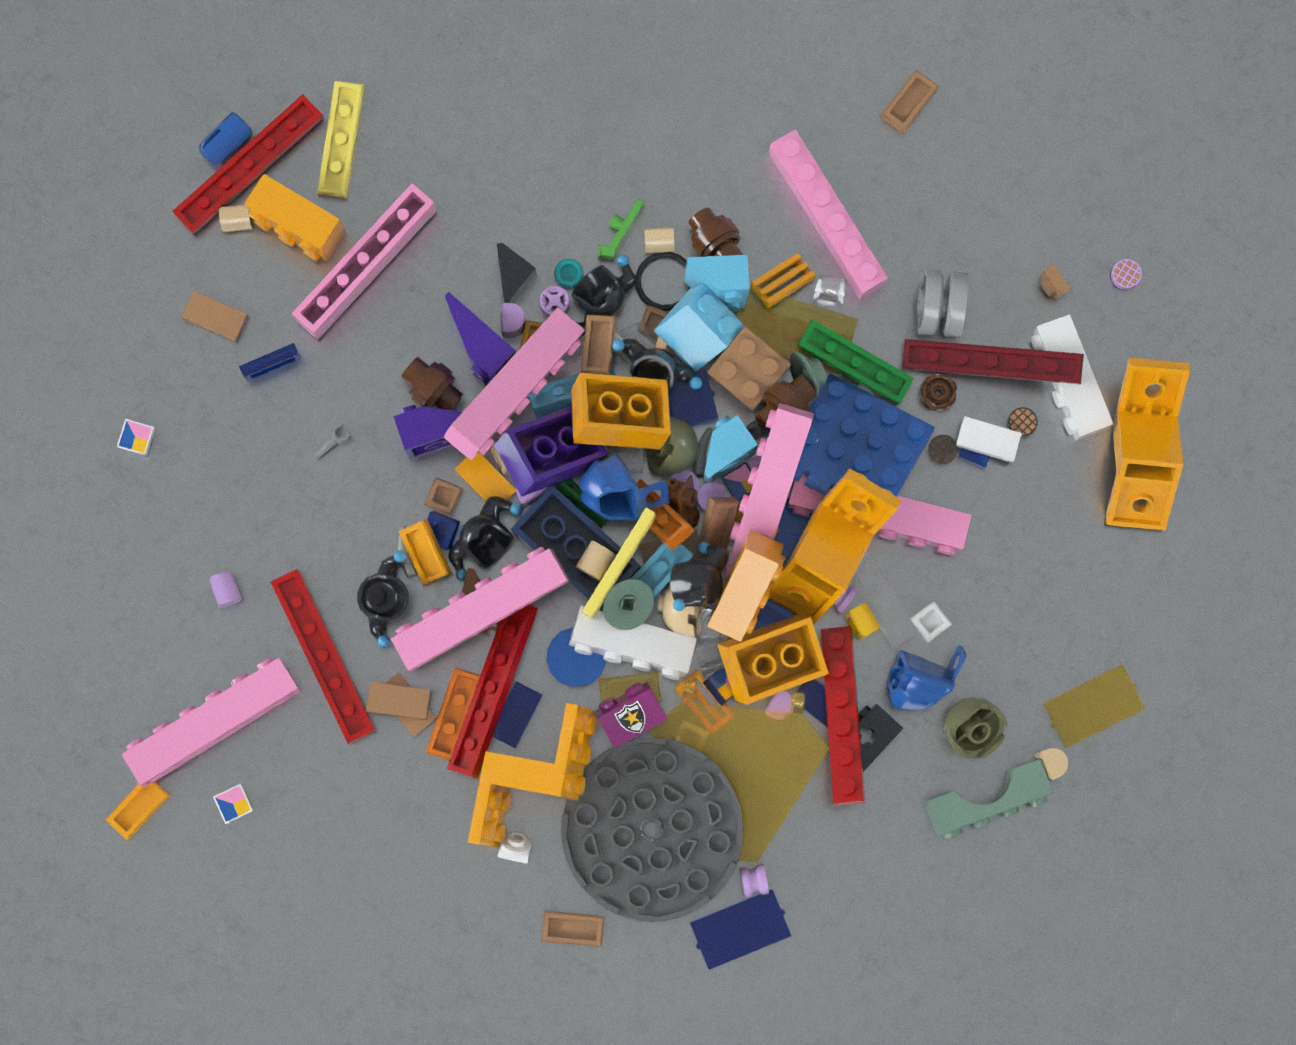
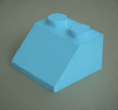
M747 255L687 257L684 283L690 288L706 284L731 312L740 311L741 308L746 307L750 290Z
M703 284L689 289L654 329V332L690 369L696 372L727 348L745 326L709 287Z
M738 415L732 419L726 416L714 425L715 429L712 432L703 478L704 484L714 482L756 453L758 444Z

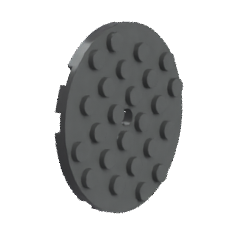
M640 738L630 740L615 749L614 747L607 749L584 769L583 777L586 780L584 792L582 795H579L578 801L567 799L562 815L561 835L564 854L573 876L579 885L598 904L617 915L638 921H666L685 916L701 908L721 891L732 876L738 863L743 844L744 825L738 796L728 777L714 761L699 750L678 741L664 738ZM650 820L658 822L661 826V832L656 838H650L644 832V826Z

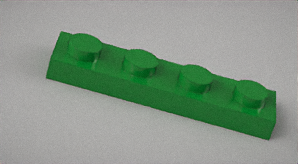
M814 319L809 321L796 346L896 405L901 404L914 379Z

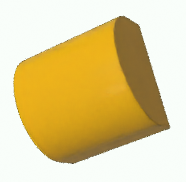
M866 602L844 615V619L848 626H851L853 634L858 641L881 628Z

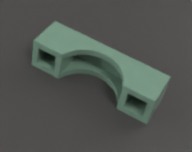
M1037 759L1008 770L1004 791L996 800L988 804L971 803L962 798L956 791L924 801L936 836L944 834L945 838L949 839L962 834L961 827L973 824L975 829L991 823L990 817L1001 813L1002 818L1020 812L1018 806L1028 802L1030 807L1048 802L1046 796L1053 794V790L1041 759Z

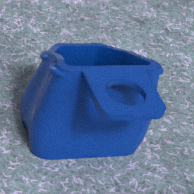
M613 453L609 459L604 461L597 459L579 480V487L582 490L581 501L588 508L608 520H630L635 522L639 520L645 508L651 510L665 505L669 501L668 485L665 481L639 489L625 463L617 453ZM651 491H662L661 497L654 502L646 501V497Z
M957 646L947 668L915 654L900 650L897 661L890 670L887 682V691L892 705L898 709L924 710L949 694L955 687L954 681L966 659L967 654L963 646ZM960 655L958 664L954 669V663L957 657Z

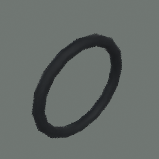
M673 252L654 253L646 257L639 265L635 275L637 279L635 286L641 300L647 305L663 311L672 310L679 301L666 305L651 301L642 289L641 276L644 268L651 261L658 258L669 257L678 260L686 268L687 260Z

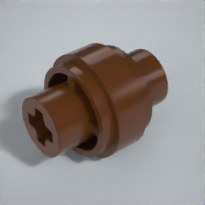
M709 207L698 211L691 217L688 224L695 232L691 238L693 242L692 247L699 257L743 255L737 246L740 241L739 230L730 218H726L724 215L715 216Z
M417 356L401 375L412 386L409 394L412 395L411 399L420 407L432 408L435 405L439 409L452 410L464 395L452 385L456 379L452 375L453 371L442 362L438 364L434 361L429 366Z
M797 376L791 383L785 381L775 383L764 393L765 396L761 400L763 409L755 415V419L759 426L769 434L771 428L765 426L771 409L777 411L779 403L810 412L808 403L816 396V392L811 384L800 376Z

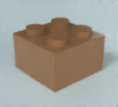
M744 327L707 373L753 411L762 398H764V393L780 379L791 364L749 329Z

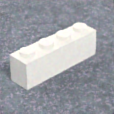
M1070 314L1037 326L1032 332L1033 336L1031 337L1034 350L1084 354L1081 385L1052 382L1055 389L1052 392L1054 401L1058 408L1062 407L1066 416L1063 422L1067 433L1073 435L1075 441L1109 429L1113 425V421Z
M580 606L569 641V646L575 647L574 651L584 655H592V652L604 655V660L619 664L621 660L633 663L632 667L640 671L649 672L650 669L661 671L663 677L672 680H679V677L684 678L688 674L697 638L645 623L630 630L616 629L606 621L603 611H598L595 618L590 619L582 613L585 606Z

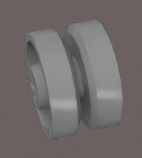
M925 269L918 296V334L934 335L939 328L940 318H942V331L945 337L960 338L962 336L968 299L967 273L952 271L947 278L944 289V277L941 271Z

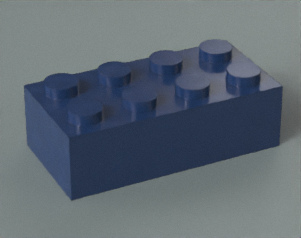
M553 485L542 494L511 528L512 533L531 551L543 547L544 550L553 549L570 580L567 583L587 602L600 582L576 568V565L591 540L599 543L616 555L621 549L618 544ZM631 558L616 584L631 579L641 568V565Z

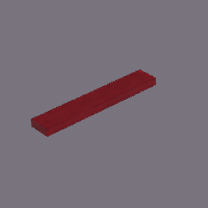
M905 339L902 369L1081 385L1084 354Z

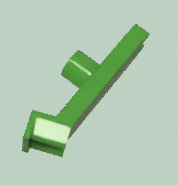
M637 199L625 219L616 214L613 216L609 226L618 232L609 246L599 244L598 260H615V254L644 207V201Z

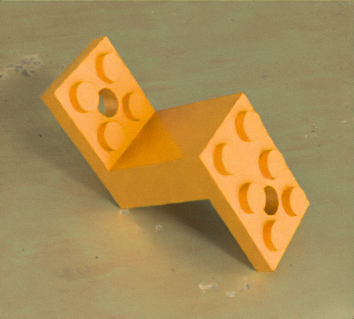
M1129 357L1112 425L1116 477L1105 516L1106 525L1166 530L1184 465L1178 415L1190 374L1189 363ZM1152 384H1158L1161 386L1157 390L1147 389V387ZM1139 499L1147 500L1144 504L1141 505L1134 503Z
M849 469L814 510L788 562L783 566L777 582H773L768 599L794 615L802 614L811 617L814 625L846 591L873 536L898 510L902 500L894 496L889 490L874 484L863 474Z
M566 703L555 764L485 752L468 843L499 848V844L505 837L506 826L503 824L505 813L509 811L512 797L509 794L510 789L578 801L579 795H582L585 789L584 768L585 765H588L591 758L590 737L595 733L597 727V718L594 717L595 711L579 705Z

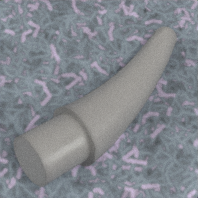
M711 427L707 428L700 438V454L692 464V473L697 478L704 477L706 450L713 432Z
M399 536L398 550H403L407 556L406 560L400 563V566L403 568L406 577L410 578L418 573Z

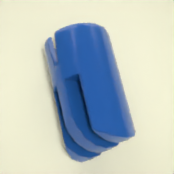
M231 112L199 145V152L210 162L220 164L252 134V130L239 115Z

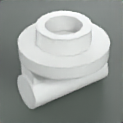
M518 832L505 835L501 841L498 858L528 864L531 841L525 835Z

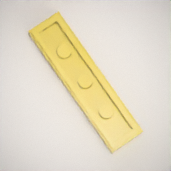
M342 81L334 82L317 190L318 196L347 200L365 89L364 84Z
M645 508L584 607L582 613L590 619L595 618L608 592L616 584L656 518L655 512Z

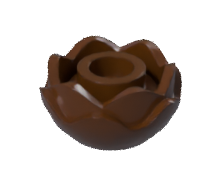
M943 373L929 376L921 385V399L926 406L933 410L947 409L956 401L957 385ZM937 390L941 391L940 395L936 394Z

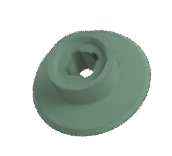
M792 352L789 360L792 378L794 380L797 376H800L811 384L816 392V396L810 402H814L819 395V386L826 383L825 369L818 358L811 357L808 359L801 352Z
M629 579L619 582L610 589L605 597L603 613L606 621L612 627L620 630H630L640 626L652 612L654 606L653 592L646 583L640 580ZM625 599H629L627 605H623Z

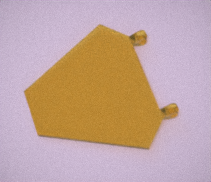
M685 681L683 684L682 702L666 715L668 720L650 729L653 738H664L687 744L708 756L720 767L730 780L741 805L744 834L739 860L758 862L829 751V746L803 715L804 693L795 692L792 694L790 713L695 703L698 684L696 681Z

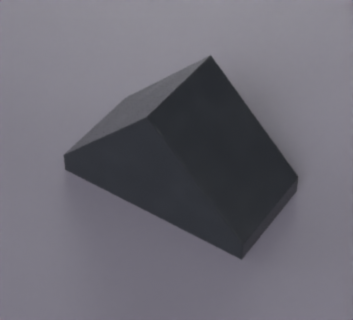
M497 243L504 303H514L537 275L536 268L505 244Z

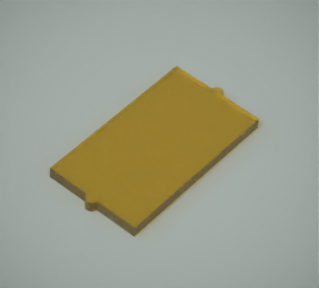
M1123 665L1043 703L1053 722L1051 727L1057 730L1065 748L1145 709L1135 690L1137 685L1132 684Z

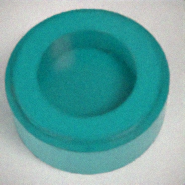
M574 259L561 260L554 269L556 283L563 289H574L584 277L581 264Z

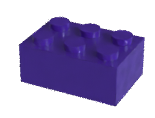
M572 406L507 429L494 445L521 497L583 474L597 459L603 461L608 455L604 445L573 442Z

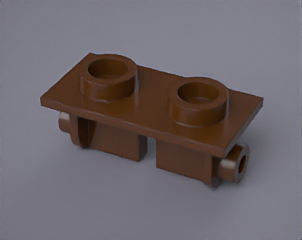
M689 475L686 482L678 481L676 478L668 479L666 482L669 493L668 505L689 523L691 527H696L700 519V511L697 510V490L694 489L693 476Z

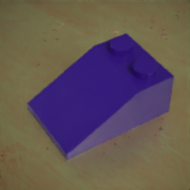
M448 292L445 295V299L472 365L470 369L474 372L473 376L486 386L516 354V350Z
M415 405L400 409L398 411L399 415L393 417L409 459L451 446L452 444L444 438V435L462 412L429 407L416 408Z

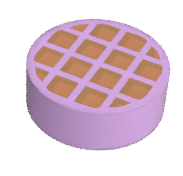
M1130 259L1120 260L1111 270L1112 283L1121 290L1134 288L1142 277L1140 266Z

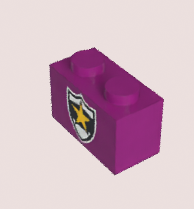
M648 681L643 684L638 682L631 685L625 690L624 695L616 699L610 697L598 705L599 708L595 710L597 719L614 749L668 720Z

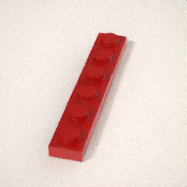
M302 94L172 212L194 235L219 213L220 207L228 205L324 118L323 114Z
M295 569L271 581L270 583L347 744L375 732L372 721L366 712L300 571Z
M527 605L499 622L447 766L448 770L475 779L478 778L485 752L488 750L538 608Z
M851 626L821 629L822 652L829 673L824 675L833 804L835 807L866 804L853 631Z

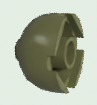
M670 417L671 434L661 450L647 449V463L651 472L658 475L671 476L672 474L687 470L694 460L699 457L701 447L697 441L696 433L682 419Z
M969 697L957 702L949 710L945 719V734L952 748L962 757L970 759L968 756L976 755L978 758H982L994 752L1005 738L1003 734L1004 725L1007 727V720L1003 712L987 699Z

